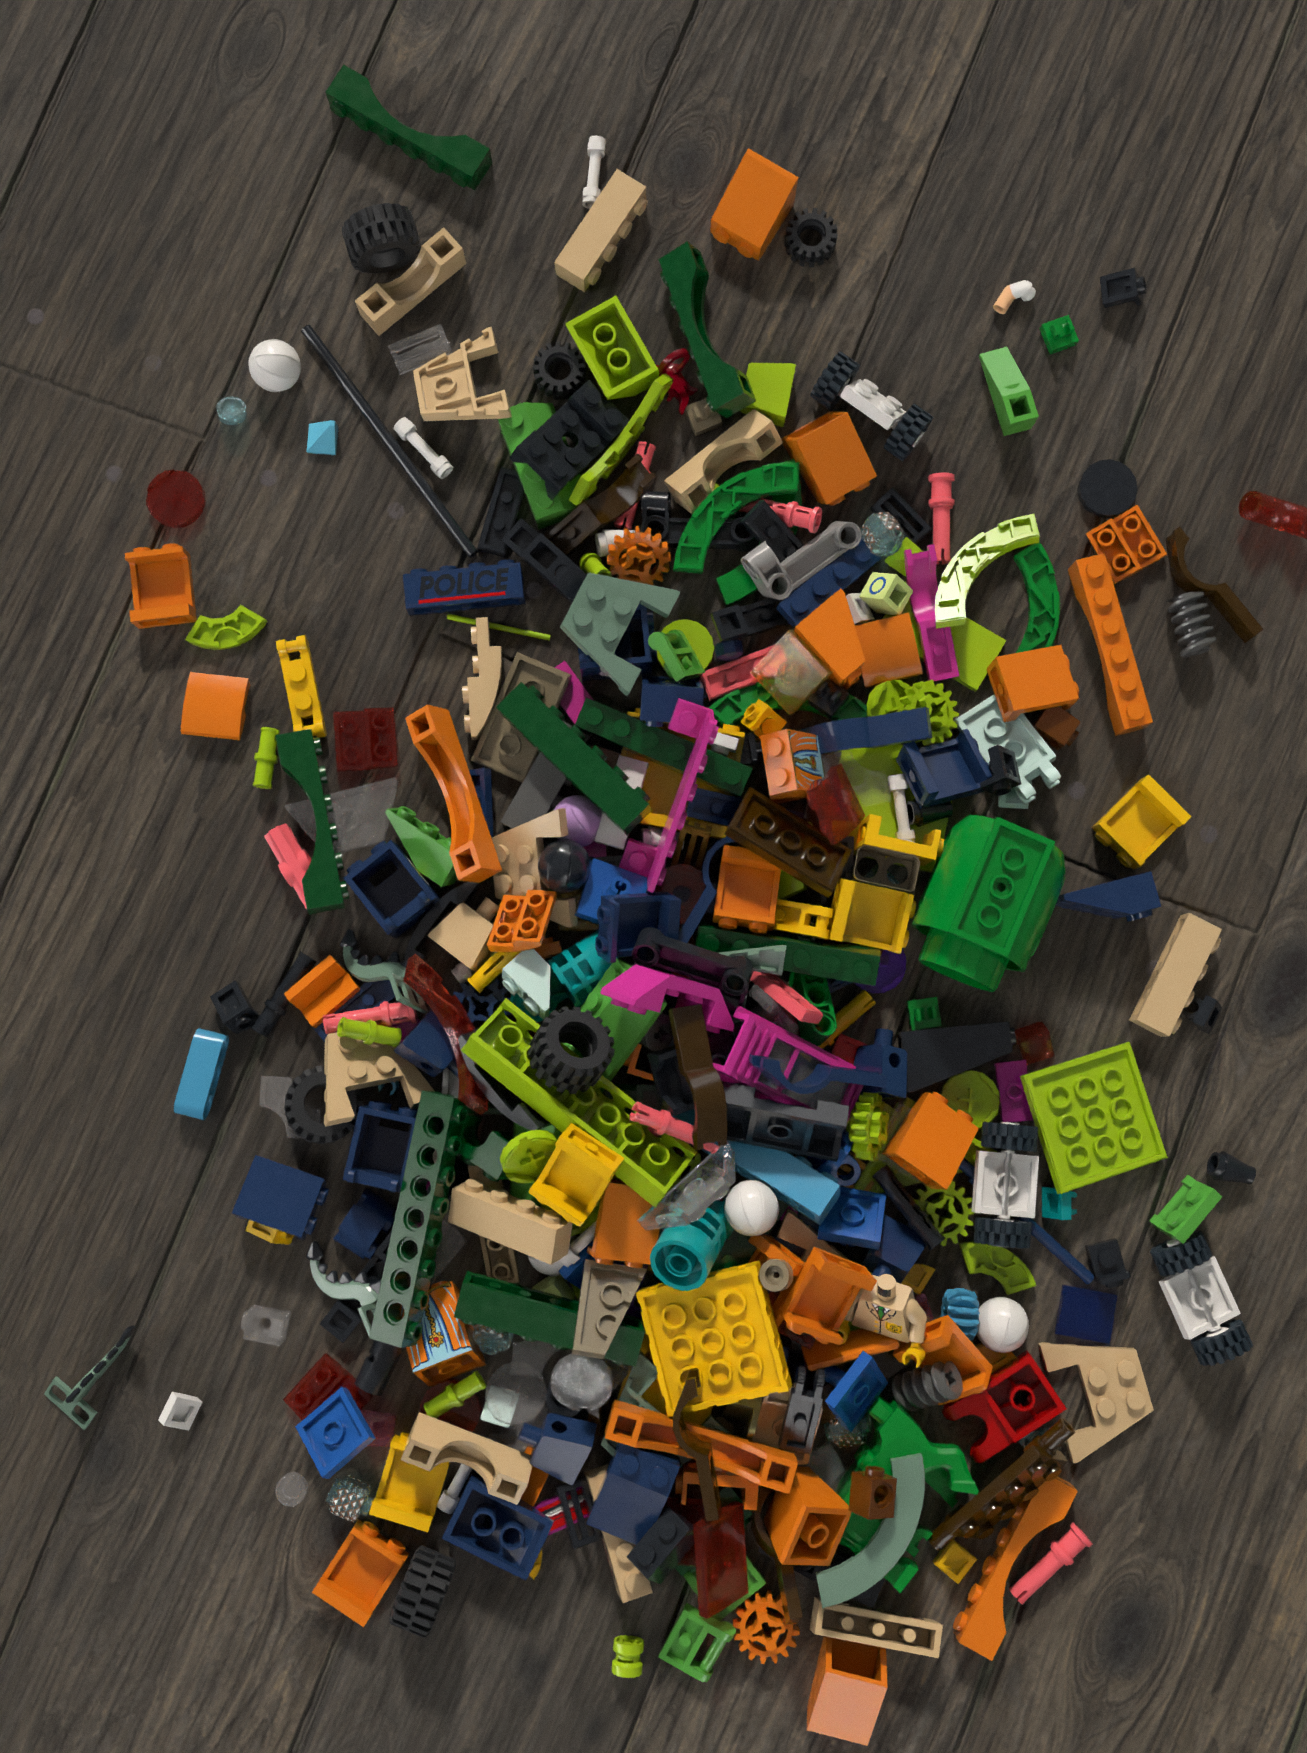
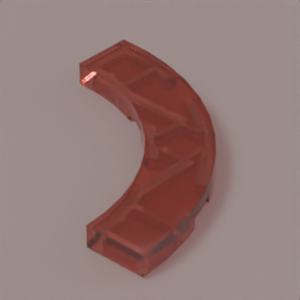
M414 954L408 958L403 981L412 987L430 1006L449 1038L458 1068V1100L481 1115L488 1111L489 1100L470 1074L458 1042V1038L462 1034L475 1031L474 1026L456 995L451 996L441 984L443 979L424 960Z

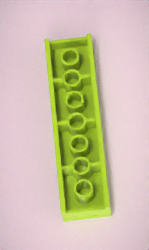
M506 998L485 1023L469 1037L461 1051L562 1133L573 1123L624 1157L615 1176L656 1208L688 1167L689 1162L696 1155L697 1151L685 1141L665 1133L661 1135L662 1138H658L649 1131L648 1126L631 1121L624 1107L632 1110L636 1102L603 1075L593 1087L590 1086L585 1092L578 1090L576 1094H569V1091L566 1089L563 1093L557 1092V1087L552 1085L549 1088L546 1086V1080L543 1078L539 1080L535 1075L537 1069L531 1068L530 1061L532 1058L528 1057V1051L531 1047L530 1043L533 1039L528 1030L536 1033L540 1025ZM504 1011H509L510 1013H512L515 1016L517 1023L511 1021L505 1015ZM560 1043L562 1048L568 1054L580 1058L567 1046H565L563 1043ZM600 1088L608 1090L613 1099L604 1096ZM672 1147L680 1148L685 1153L686 1158L676 1154Z

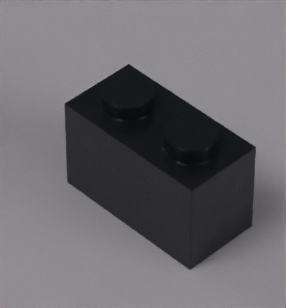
M668 1507L626 1557L648 1580L661 1584L702 1534L681 1512Z

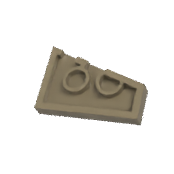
M585 1259L572 1354L604 1359L647 1269L632 1268L619 1264L605 1265L596 1263L594 1260Z

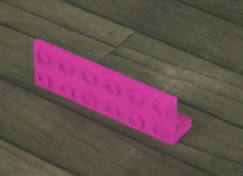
M678 698L668 729L694 737L696 741L658 846L655 847L628 838L619 863L620 868L647 877V891L651 893L654 892L656 885L661 886L667 871L665 859L666 857L672 858L677 844L675 840L676 829L682 830L687 817L685 812L687 805L685 804L687 801H693L698 784H695L697 772L703 773L708 759L706 755L707 744L713 745L719 729L716 726L717 720H715L712 709Z

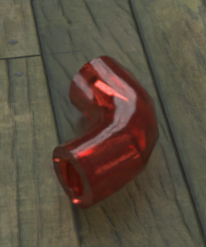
M1258 491L1247 492L1240 500L1239 514L1245 520L1307 539V507Z

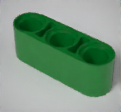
M789 972L788 980L790 987L823 1014L819 1024L801 1022L797 1019L802 1039L820 1046L837 1028L827 978ZM815 1025L819 1026V1027L821 1028L822 1032H820V1031L815 1027Z

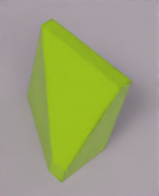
M908 537L884 561L905 577L904 551L911 549L912 554L924 552Z

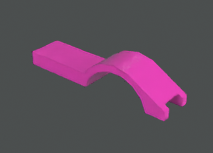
M934 544L928 545L927 551L912 554L911 549L905 550L906 583L913 590L909 600L918 626L928 681L958 677L959 671L950 627L936 629L935 597L938 585Z

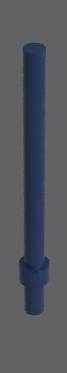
M963 1158L959 1169L969 1177L968 1182L973 1185L975 1167L966 1158ZM1012 1216L1015 1220L1031 1222V1235L1086 1285L1093 1281L1095 1275L1032 1218Z

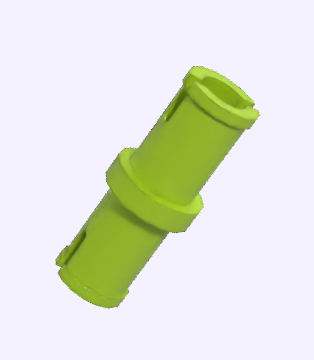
M262 727L260 730L259 749L254 755V760L257 763L253 786L261 789H272L274 765L278 763L279 758L276 755L277 742L275 735L280 734V730Z
M342 1017L337 1027V1035L339 1037L362 1040L364 1044L368 1045L374 1042L397 1047L402 1036L400 1028L377 1025L376 1021L373 1020L362 1022Z
M476 1370L457 1384L451 1383L446 1386L444 1392L424 1403V1409L428 1416L437 1419V1417L450 1409L463 1406L466 1399L485 1389L486 1383L482 1375Z

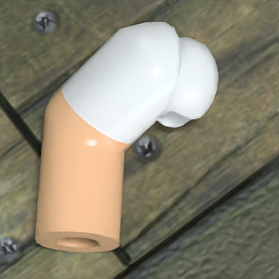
M1026 280L1007 285L993 305V308L996 312L1005 314L1014 299L1021 297L1023 301H1030L1035 296L1036 290L1032 287V283Z

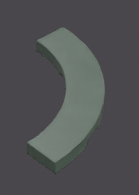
M921 1453L890 1458L892 1477L897 1478L894 1518H884L868 1544L856 1556H852L832 1568L816 1572L822 1608L840 1604L865 1592L880 1581L904 1554L913 1538L923 1507L925 1472Z

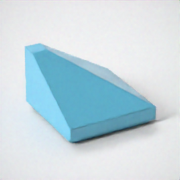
M330 420L309 424L307 453L336 455L339 429L336 421Z

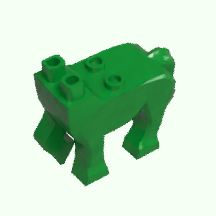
M881 1395L875 1399L867 1411L873 1417L872 1421L875 1428L873 1438L868 1444L863 1443L857 1449L853 1457L855 1461L844 1474L835 1490L849 1505L852 1471H865L866 1466H877L884 1468V1473L892 1476L890 1458L921 1453L925 1482L938 1492L952 1508L958 1502L955 1499L958 1492L976 1495L979 1493L959 1446L955 1444H937L928 1441L918 1423L893 1398L889 1397L886 1400ZM852 1512L839 1544L850 1548L857 1555L868 1544L884 1519L869 1520ZM921 1524L917 1525L913 1538L906 1549L913 1557L920 1551L917 1548L919 1542L923 1538L928 1540L933 1534L930 1529ZM901 1557L884 1578L901 1593L919 1569L915 1561L907 1557Z

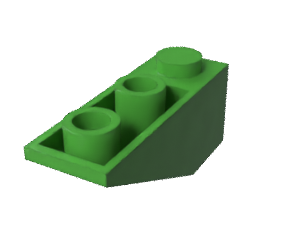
M1008 347L979 354L1003 436L1031 429L1039 415L1031 390Z
M400 806L399 808L387 809L385 813L417 870L441 887L454 884L457 880V875L449 854L451 838L441 835L439 828L435 825L417 819L415 817L416 813L407 807Z

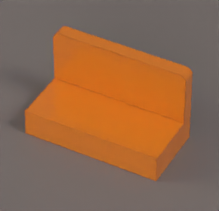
M329 955L287 990L284 995L289 1002L303 1013L310 1025L317 1028L323 1023V1015L333 1014L358 993L360 988L345 967L333 956Z

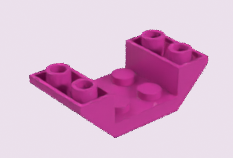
M637 964L602 987L600 994L612 998L610 1004L627 1008L629 1011L646 1015L647 1010L660 1013L665 994L678 997L675 1008L702 1005L706 1031L719 1034L720 1029L733 1031L735 1026L720 989Z

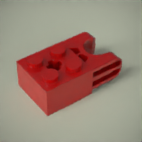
M1026 1350L1014 1360L992 1373L989 1385L983 1392L960 1398L956 1402L946 1403L941 1412L946 1419L951 1421L958 1420L966 1415H977L985 1421L986 1428L984 1434L971 1445L970 1449L972 1460L975 1463H982L1013 1442L1016 1443L1067 1408L1031 1354ZM1018 1390H1027L1025 1393L1027 1399L1025 1401L1013 1400Z

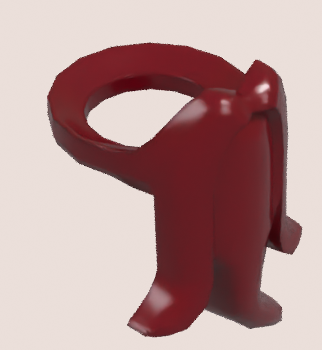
M685 348L672 352L663 359L660 365H656L659 370V377L666 373L673 378V383L667 392L668 397L666 400L671 402L675 397L679 402L678 412L681 415L684 414L689 396L694 395L698 391V388L688 384L681 373L690 359V354ZM681 357H684V360L680 364L672 363L673 361Z

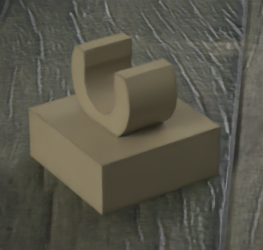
M706 398L687 405L684 410L695 437L722 426L719 413L713 412L710 409Z

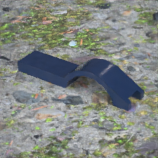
M927 707L872 717L836 720L799 730L800 732L817 735L821 755L842 750L877 748L932 738L930 714Z
M728 836L717 841L706 854L702 866V883L705 890L680 930L679 941L688 943L717 894V891L710 882L708 874L709 863L714 854L722 849L724 845L739 844Z
M751 1054L749 1057V1063L774 1085L799 1094L815 1093L826 1087L830 1081L886 1088L887 1075L873 1071L817 1064L813 1073L806 1079L790 1083L781 1071L779 1060Z

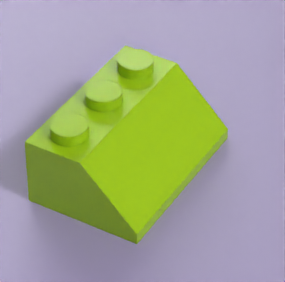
M617 296L565 323L566 328L607 400L636 396L650 388L653 381L659 377V370Z

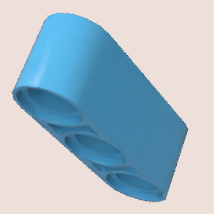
M201 1028L196 1030L174 1103L175 1113L200 1120L207 1118L229 1044L228 1035Z

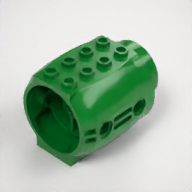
M968 815L954 825L944 841L941 856L937 857L920 898L917 913L911 924L914 929L927 936L918 961L944 976L988 992L996 991L1005 969L1025 972L1031 956H1033L1040 943L1065 881L1066 867L1064 854L1054 845L1055 841L999 817L993 819L979 815Z

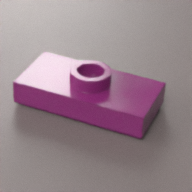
M1026 1060L994 1063L997 1089L1000 1095L999 1110L1001 1122L1010 1123L1033 1120L1020 1079L1021 1075L1028 1074Z

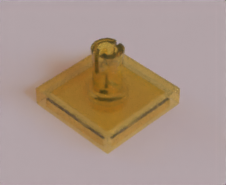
M788 630L750 673L779 705L791 715L802 706L833 672L794 630Z

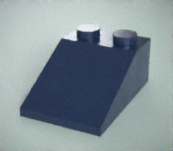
M642 675L640 720L646 721L645 725L652 727H663L664 722L670 723L678 698L702 706L704 687L701 679L676 682L670 677Z
M1150 871L1062 894L1058 897L1055 906L1114 919L1126 916L1127 922L1152 916V909L1161 907L1152 872Z
M618 1442L586 1524L637 1545L661 1514L679 1471L680 1457L667 1452L635 1448Z
M473 1472L442 1539L527 1580L554 1520L522 1499L516 1505L488 1494L483 1478Z

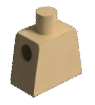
M487 897L476 911L463 902L428 934V937L476 972L488 960L491 954L487 947L493 924L490 921L498 912L499 906Z

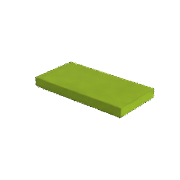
M908 600L901 614H910L919 658L924 662L918 626L911 609L910 600ZM885 614L883 619L896 615ZM966 617V625L950 627L959 676L952 679L976 692L987 674V667L998 656L1006 640Z

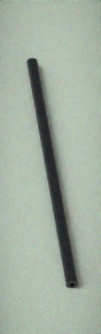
M311 325L303 327L301 330L302 334L468 558L474 557L478 550Z

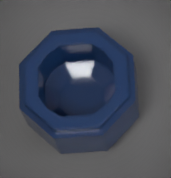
M740 640L723 641L714 646L716 660L733 661L743 655Z

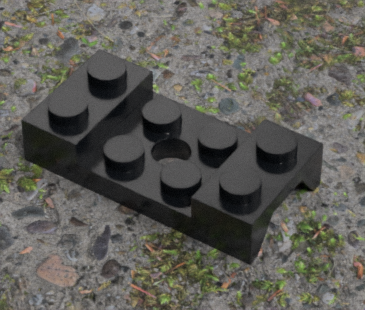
M588 380L539 429L534 430L515 448L509 459L516 463H527L545 481L547 496L553 500L620 435L630 420ZM562 437L570 438L574 442L575 447L570 448L563 443Z
M744 1022L735 1023L733 1031L722 1030L719 1034L708 1035L712 1062L715 1058H718L721 1061V1065L724 1066ZM675 1045L647 1054L661 1109L669 1111L671 1116L694 1109L690 1086L685 1077L680 1074ZM760 1074L758 1079L761 1083L769 1081L763 1074Z
M724 1083L727 1104V1140L837 1162L842 1134L847 1127L849 1106L833 1101L818 1100L816 1110L800 1105L793 1106L770 1099L754 1098L755 1087L746 1086L741 1083Z

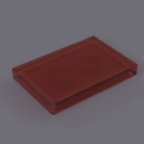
M733 1501L721 1508L719 1520L706 1521L705 1517L693 1524L699 1616L709 1619L748 1594L743 1503Z

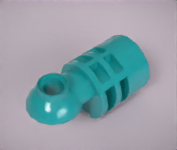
M598 929L547 961L550 965L549 1014L555 1010L558 1003L566 998L570 999L574 1007H581L588 995L604 976L606 970L612 965V963H608L597 955L595 940L599 935ZM517 993L515 995L511 994L510 1001L534 1021L540 1022L543 1020L538 1014L533 1016L523 1005L524 1000Z
M727 1195L722 1202L716 1198L710 1208L700 1204H685L672 1214L650 1254L651 1268L664 1284L677 1290L689 1291L699 1288L705 1282L726 1239L730 1237L734 1230L724 1213Z

